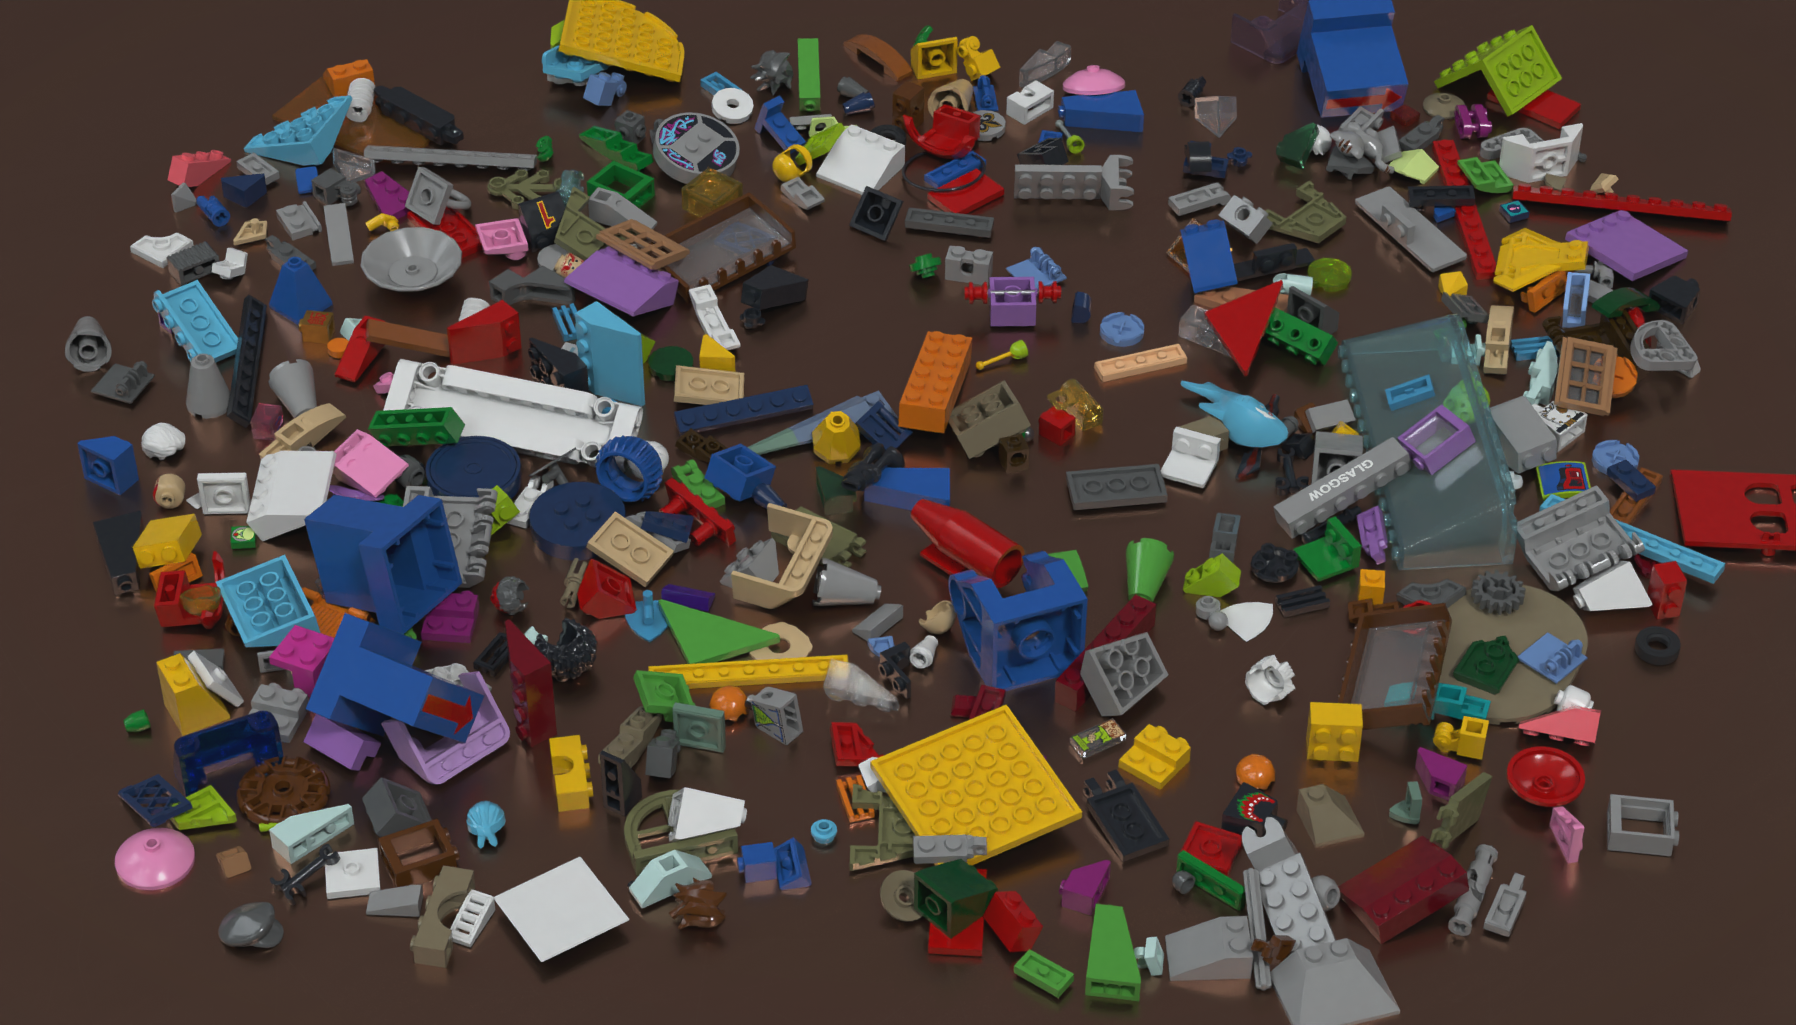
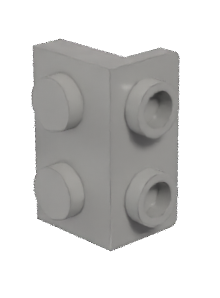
M1360 106L1338 130L1342 131L1349 122L1359 123L1363 131L1366 129L1378 130L1384 121L1382 118L1384 110L1380 108L1373 114Z

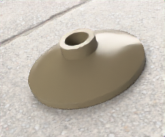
M1435 93L1425 98L1423 109L1432 117L1440 115L1445 120L1454 119L1456 105L1465 104L1455 95Z
M898 870L889 874L884 879L880 888V899L884 909L892 917L900 921L911 922L923 917L914 909V872ZM900 895L906 898V903L900 900Z

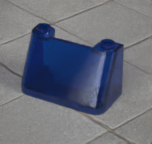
M258 711L178 738L174 744L173 767L185 797L197 792L201 783L202 785L207 784V777L205 775L207 773L252 758L256 766H260L262 761L278 757L279 761L271 762V765L273 767L275 763L280 765L283 759L279 725L271 712Z

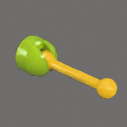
M1023 340L1016 341L1011 345L1009 352L984 362L978 361L975 367L978 370H982L984 366L1012 356L1014 359L1028 357L1027 346Z

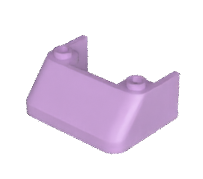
M480 671L458 675L465 688L485 695L466 743L443 737L424 749L419 740L411 737L404 722L396 719L385 720L381 723L399 758L429 784L444 783L504 745L510 737L509 727Z

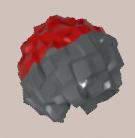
M507 576L493 587L490 600L500 612L515 615L527 607L529 602L521 603L520 600L524 599L523 591L529 590V587L520 578Z

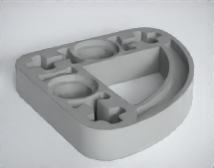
M1656 320L1641 325L1637 329L1630 345L1634 362L1638 367L1647 371L1692 370L1698 358L1677 327L1666 320ZM1655 335L1664 349H1645L1643 340Z

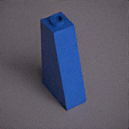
M1136 90L1101 95L1062 97L1061 106H1058L1059 118H1062L1064 125L1068 127L1143 132L1144 113Z
M885 468L878 482L862 490L864 491V501L911 511L914 505L921 499L950 506V468Z

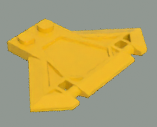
M1523 228L1502 238V246H1500L1495 275L1497 276L1494 277L1493 282L1514 292L1556 271L1585 270L1589 251L1588 241L1573 240L1571 242L1559 243L1532 230Z

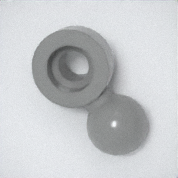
M1204 596L1196 602V614L1198 617L1208 619L1209 625L1213 630L1220 631L1226 628L1228 618L1225 613L1220 611V601L1212 596Z

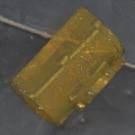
M1076 379L1066 381L1060 390L1047 395V399L1057 410L1063 409L1076 417V423L1082 431L1103 424V408Z

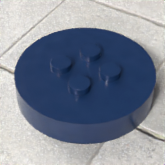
M487 436L461 437L458 443L443 444L431 454L426 464L427 486L431 488L434 496L479 497L477 488L492 489L498 485L512 499L519 491L522 482L520 458L509 444L499 439Z
M570 482L557 485L542 493L532 504L529 514L532 539L539 549L555 558L571 561L574 558H578V561L599 557L586 548L588 541L614 512L626 518L625 506L621 498L614 491L596 483Z

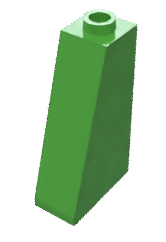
M818 38L798 39L800 111L820 110Z
M1096 904L1085 995L1139 1001L1141 977L1123 907Z

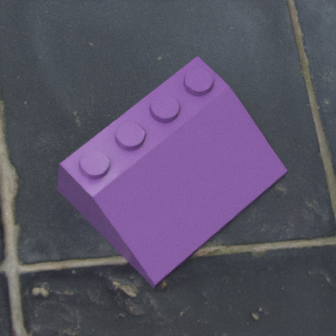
M610 246L597 250L564 280V283L631 316L673 305L679 280L671 277L670 273L657 269L651 270Z

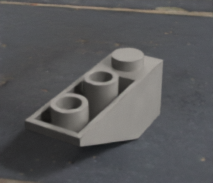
M598 187L590 196L588 202L589 218L595 222L615 226L633 219L651 229H654L657 225L656 220L617 192Z

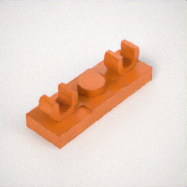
M1556 271L1549 274L1534 287H1528L1527 293L1521 292V301L1528 303L1529 311L1536 313L1566 291L1568 272L1575 273V271Z

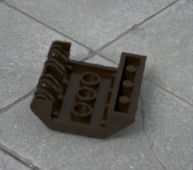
M1625 308L1619 317L1608 318L1601 314L1600 323L1562 329L1560 326V316L1547 318L1542 323L1559 355L1563 337H1572L1612 345L1614 348H1618V357H1625L1635 365L1638 373L1636 384L1651 372L1638 367L1632 358L1630 345L1638 328ZM1643 340L1644 348L1650 349L1646 341ZM1574 348L1573 361L1585 363L1587 351ZM1591 352L1590 365H1594L1604 354ZM1572 367L1571 375L1575 381L1583 382L1584 369ZM1589 370L1587 383L1592 384L1594 371ZM1589 389L1586 390V391H1588L1590 394H1592V393H1599L1598 391H1594V390H1589Z

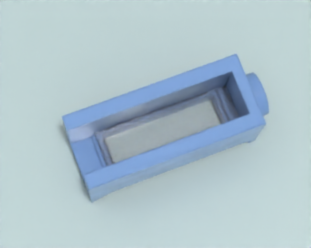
M1568 272L1562 327L1572 328L1585 325L1590 290V274Z

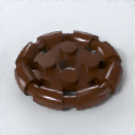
M278 756L262 761L260 766H253L245 773L239 782L240 788L236 792V799L239 809L243 814H247V819L258 825L261 823L267 825L269 823H280L290 816L322 810L328 802L327 795L330 794V781L325 771L320 770L319 765L309 759L298 756L296 759L288 758V756ZM281 788H289L285 792H278ZM273 812H280V815H272V814H273Z

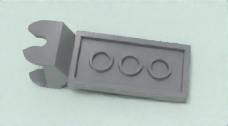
M1109 155L1103 167L1102 165H1015L1014 198L1092 200L1100 199L1101 197L1109 210H1126L1133 206V201L1120 199V197L1134 195V189L1126 186V179L1132 176V171L1119 167L1132 165L1133 159L1125 155Z
M1267 817L1264 825L1266 835L1261 838L1257 836L1253 829L1248 826L1245 827L1242 832V843L1253 867L1259 871L1262 902L1275 935H1287L1296 940L1291 954L1297 949L1336 941L1301 853H1298L1280 823L1272 817Z

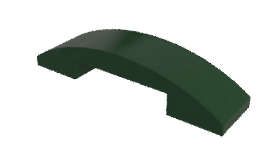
M1631 287L1613 290L1592 304V308L1608 318L1621 316L1624 308L1637 306L1645 312L1658 311L1660 305L1655 300Z

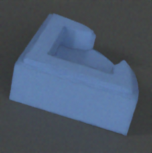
M892 636L868 639L869 649L878 657H880V652L894 646Z

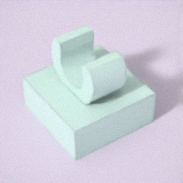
M1157 937L1146 938V947L1134 948L1135 957L1138 959V968L1144 969L1148 967L1151 976L1162 975L1164 952Z

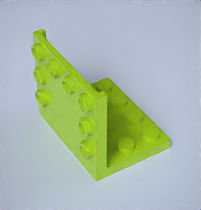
M1530 25L1517 32L1513 29L1504 34V38L1499 35L1492 39L1490 44L1487 41L1476 47L1478 51L1473 50L1464 55L1465 60L1460 59L1452 64V69L1449 67L1440 72L1441 77L1436 79L1434 83L1437 88H1440L1478 70H1482L1508 117L1556 84L1562 77L1533 25Z

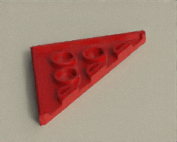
M1282 280L1204 312L1205 319L1244 376H1247L1249 373V368L1259 349V344L1267 329L1270 316L1273 314L1279 294L1283 289Z

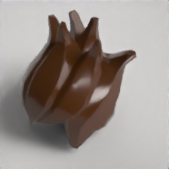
M693 878L694 883L690 885L676 883L675 885L679 893H675L673 896L677 898L675 900L679 904L669 912V915L673 919L680 915L683 916L678 926L679 930L687 926L712 928L718 926L726 918L724 915L725 911L720 910L718 906L727 896V893L716 892L712 881H699Z

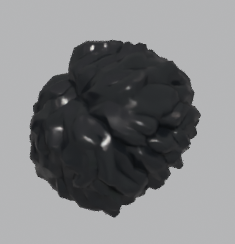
M564 618L562 621L563 631L560 633L557 645L546 642L542 634L537 635L534 645L551 662L552 677L556 678L559 682H566L571 678L576 679L580 677L581 673L587 672L593 667L596 659L595 654L598 643L592 630H589L585 625L576 623L575 619L571 620L569 618Z

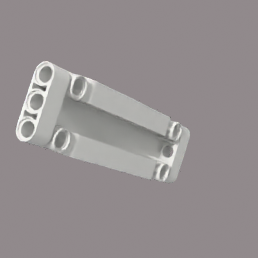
M400 359L396 366L383 409L384 411L452 407L465 423L460 438L467 436L492 437L506 442L517 453L555 460L576 447L575 451L558 461L570 464L583 462L588 463L596 468L597 459L596 456L589 458L590 453L595 450L599 451L615 436L637 437L643 417V408L640 406L613 402L608 397L598 399L597 396L588 392L453 365L443 368L438 367L433 362L423 364L405 359ZM436 372V375L433 378L428 379V376L431 373ZM611 407L607 414H602L603 409ZM615 456L619 469L626 471L629 467L627 458Z

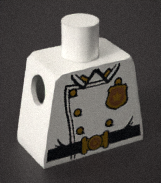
M1554 401L1544 408L1535 403L1532 405L1556 437L1557 452L1585 432L1588 414L1558 407V405H1554Z

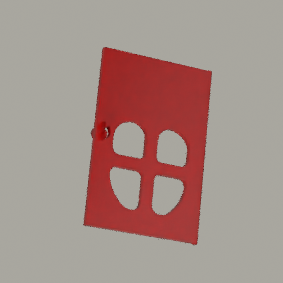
M1670 470L1685 546L1761 549V553L1765 556L1775 555L1776 550H1796V504L1794 503L1791 491L1796 489L1795 474ZM1756 487L1772 488L1777 490L1780 504L1754 503L1745 497V493L1749 489ZM1755 516L1782 517L1785 521L1787 532L1770 533L1761 531L1751 523L1750 519Z

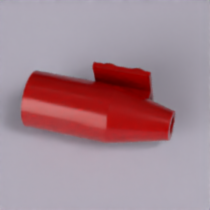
M921 499L914 505L911 511V519L932 542V544L920 552V556L949 575L972 569L979 576L991 578L996 588L1006 586L1018 574L1023 564L1022 556L1025 555V551L1015 541L967 511L926 499Z

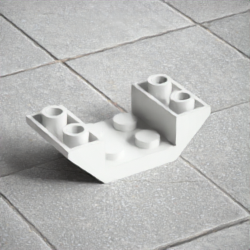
M1583 124L1563 126L1560 138L1531 144L1523 134L1503 137L1499 166L1507 177L1526 183L1545 180L1546 173L1560 177L1567 176L1578 160Z

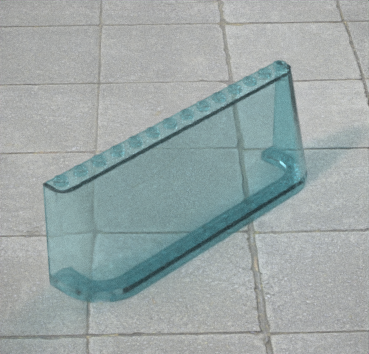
M1449 314L1342 340L1341 345H1338V358H1342V373H1346V388H1350V403H1354L1353 413L1354 417L1358 418V433H1362L1363 449H1366V452L1391 437H1394L1399 443L1397 438L1441 404L1469 425L1476 441L1433 475H1430L1424 469L1422 471L1419 470L1413 460L1410 459L1412 469L1374 491L1375 495L1379 496L1378 506L1383 512L1385 528L1388 529L1387 541L1388 544H1392V560H1396L1398 569L1410 570L1513 564L1517 541V519H1515L1513 513L1514 505L1516 504L1514 486L1460 315ZM1428 374L1430 375L1436 396L1391 411L1385 389ZM1444 428L1417 450L1426 456L1452 436V434Z

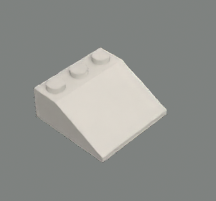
M851 124L833 145L816 173V177L860 195L863 194L866 186L879 190L903 168L905 164V145Z

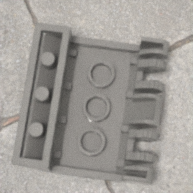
M1597 485L1512 524L1525 558L1547 587L1553 591H1560L1568 587V585L1575 584L1576 579H1585L1589 575H1594L1611 567V565L1618 564L1619 559H1628L1632 555L1645 551L1644 544L1637 534L1633 532L1631 540L1610 514L1609 500Z
M406 486L403 507L418 495L442 499L462 579V584L459 587L470 588L482 582L487 561L482 559V557L487 555L489 551L488 546L490 545L494 520L489 514L495 511L498 492L493 489L477 488L479 497L434 496L430 487Z

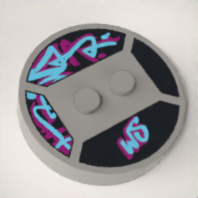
M692 112L675 114L665 119L659 125L653 143V155L658 166L673 179L695 186H709L726 180L736 167L740 150L737 137L727 125L714 117Z

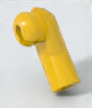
M384 213L365 222L370 231L380 226H384L390 231L399 229L398 219Z

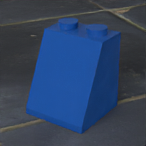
M1210 220L1200 226L1191 224L1186 226L1185 229L1180 230L1194 293L1238 284L1224 220Z

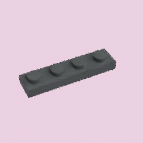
M909 207L905 218V227L990 238L994 227V218Z

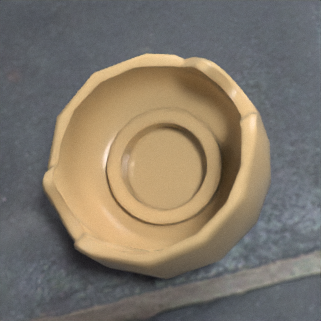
M947 600L939 602L932 610L926 611L927 619H919V623L931 634L947 632L954 624L957 616L952 602Z

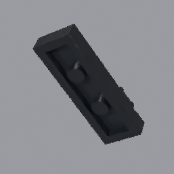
M1473 185L1408 187L1409 207H1414L1418 212H1425L1427 206L1475 205Z

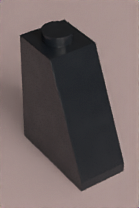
M770 265L743 282L741 303L761 310L804 301L807 296L809 279Z

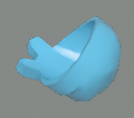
M480 801L471 807L467 813L466 823L468 831L477 836V844L480 849L484 847L485 840H489L490 844L496 847L498 840L495 833L506 822L504 811L496 803Z

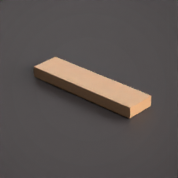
M1175 344L1097 361L1094 363V369L1101 381L1106 382L1187 364V356L1181 346Z

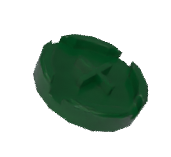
M678 346L659 348L649 356L648 360L650 373L654 377L655 375L659 376V379L663 381H675L676 365L694 366L692 354Z

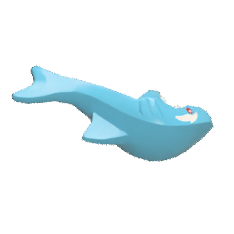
M1181 381L1182 387L1202 395L1213 402L1199 403V407L1220 419L1229 430V439L1235 444L1248 447H1268L1279 445L1286 441L1288 430L1285 424L1255 398L1221 389L1211 382L1197 384Z

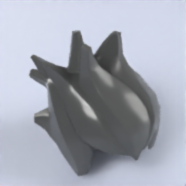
M774 50L766 51L761 55L759 64L751 66L752 69L758 70V72L750 78L755 81H763L762 85L757 88V91L771 86L772 95H774L777 89L784 84L791 89L793 69L787 61L790 53H776Z

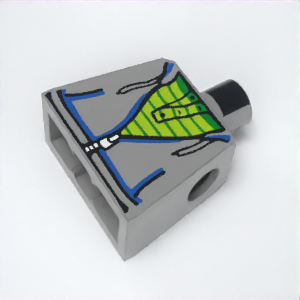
M765 687L756 696L751 694L747 697L745 707L753 711L755 725L761 731L785 745L791 743L803 732L797 694L773 687Z

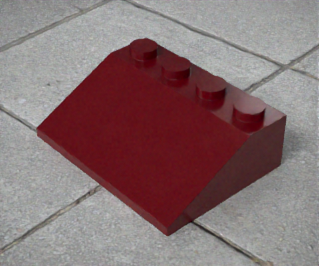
M509 619L505 621L514 715L517 724L515 730L521 740H525L530 747H533L557 735L551 662Z
M1423 835L1338 886L1340 897L1380 944H1383L1469 891L1467 872L1451 854L1430 842Z

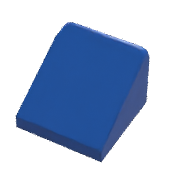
M313 166L295 169L298 193H312L311 180L318 176L317 168Z

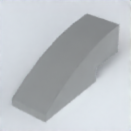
M345 203L324 205L332 266L353 264L354 258Z

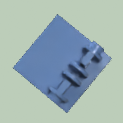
M1033 247L1030 250V259L1006 268L1013 277H1034L1035 288L1037 289L1038 281H1042L1044 286H1050L1053 281L1058 283L1067 279L1062 273L1061 267L1056 265L1049 255L1044 254L1040 247Z
M1548 632L1518 656L1521 662L1556 684L1587 660L1588 657L1581 653L1583 644L1580 640H1571L1567 645Z

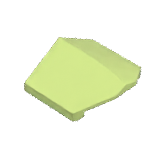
M1423 149L1402 151V157L1393 160L1389 164V166L1394 167L1395 172L1420 180L1421 184H1425L1439 170V166Z

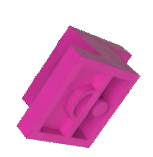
M295 625L269 656L270 664L292 671L294 688L303 690L305 694H308V697H311L334 637Z

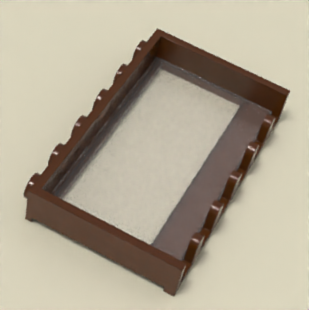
M749 192L664 235L689 249L690 254L686 255V258L657 270L668 272L671 274V277L679 280L676 292L685 299L687 304H690L692 301L689 289L710 284L714 291L795 249V231ZM664 248L659 249L667 254L670 253ZM652 253L648 254L653 258H658L656 255Z
M1445 603L1360 613L1358 624H1355L1354 640L1351 641L1350 656L1346 660V673L1342 676L1343 685L1341 692L1338 693V703L1362 704V730L1416 725L1418 723L1430 725L1452 625V619Z

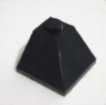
M866 186L849 226L887 241L904 201Z

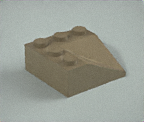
M1005 380L954 407L948 421L969 459L983 455L992 446H999V438L1022 434L1026 431L1027 427L1031 426L1021 405Z

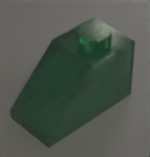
M1311 123L1284 135L1282 142L1280 141L1276 147V155L1279 161L1304 169L1320 132L1317 125Z
M819 466L816 467V487L825 516L853 512V502L857 501L856 492L842 487L843 476Z

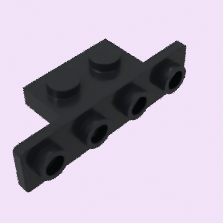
M1290 243L1253 251L1252 260L1235 263L1234 268L1237 281H1243L1315 264V259L1307 248L1297 250L1296 245Z

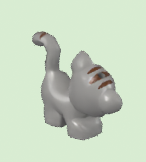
M1349 122L1342 131L1337 130L1330 134V137L1336 141V146L1342 154L1349 157L1355 156L1358 159H1361L1364 154L1370 159H1375V165L1379 170L1388 174L1394 173V167L1383 162V146L1375 130L1366 129L1363 131L1359 123Z

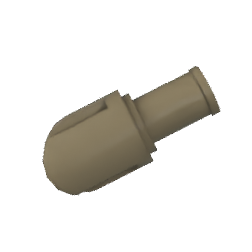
M574 558L564 580L566 589L560 602L565 606L567 600L570 599L567 608H573L576 604L577 592L583 579L582 575L588 564L583 561L578 574L574 573L578 558Z

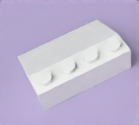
M279 451L274 454H268L261 459L246 523L262 541L305 526L304 518L327 501L337 455L334 451Z

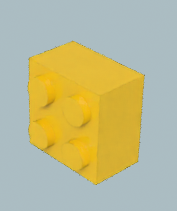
M1310 702L1306 734L1307 760L1358 762L1363 729L1362 704Z

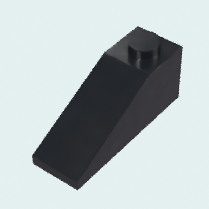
M602 750L599 755L603 807L625 817L642 798L641 779L625 760Z

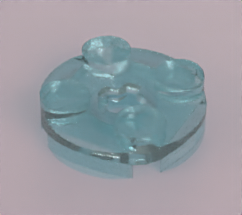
M571 169L570 171L564 170L562 173L561 187L557 191L561 195L565 208L573 187L584 193V187L580 186L581 180L584 181V175L581 171Z

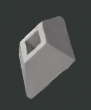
M773 538L764 542L760 540L750 549L747 547L743 548L736 555L737 560L725 568L724 572L726 574L720 582L722 585L732 588L731 573L733 570L773 582L779 575L775 540Z

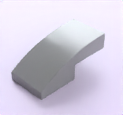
M799 176L781 184L780 190L784 195L803 209L808 210L825 201L824 197L813 185L808 187Z

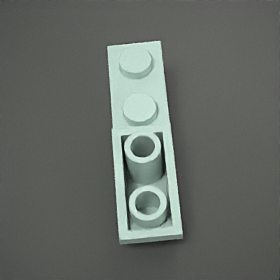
M1547 341L1543 349L1540 348L1538 350L1536 362L1532 361L1528 370V374L1531 375L1529 391H1525L1523 396L1528 399L1531 405L1534 403L1537 405L1539 403L1548 405L1554 392L1558 363L1555 348L1552 342Z

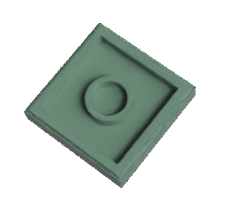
M675 702L672 708L673 726L677 732L676 736L679 737L680 745L724 753L726 747L724 711Z

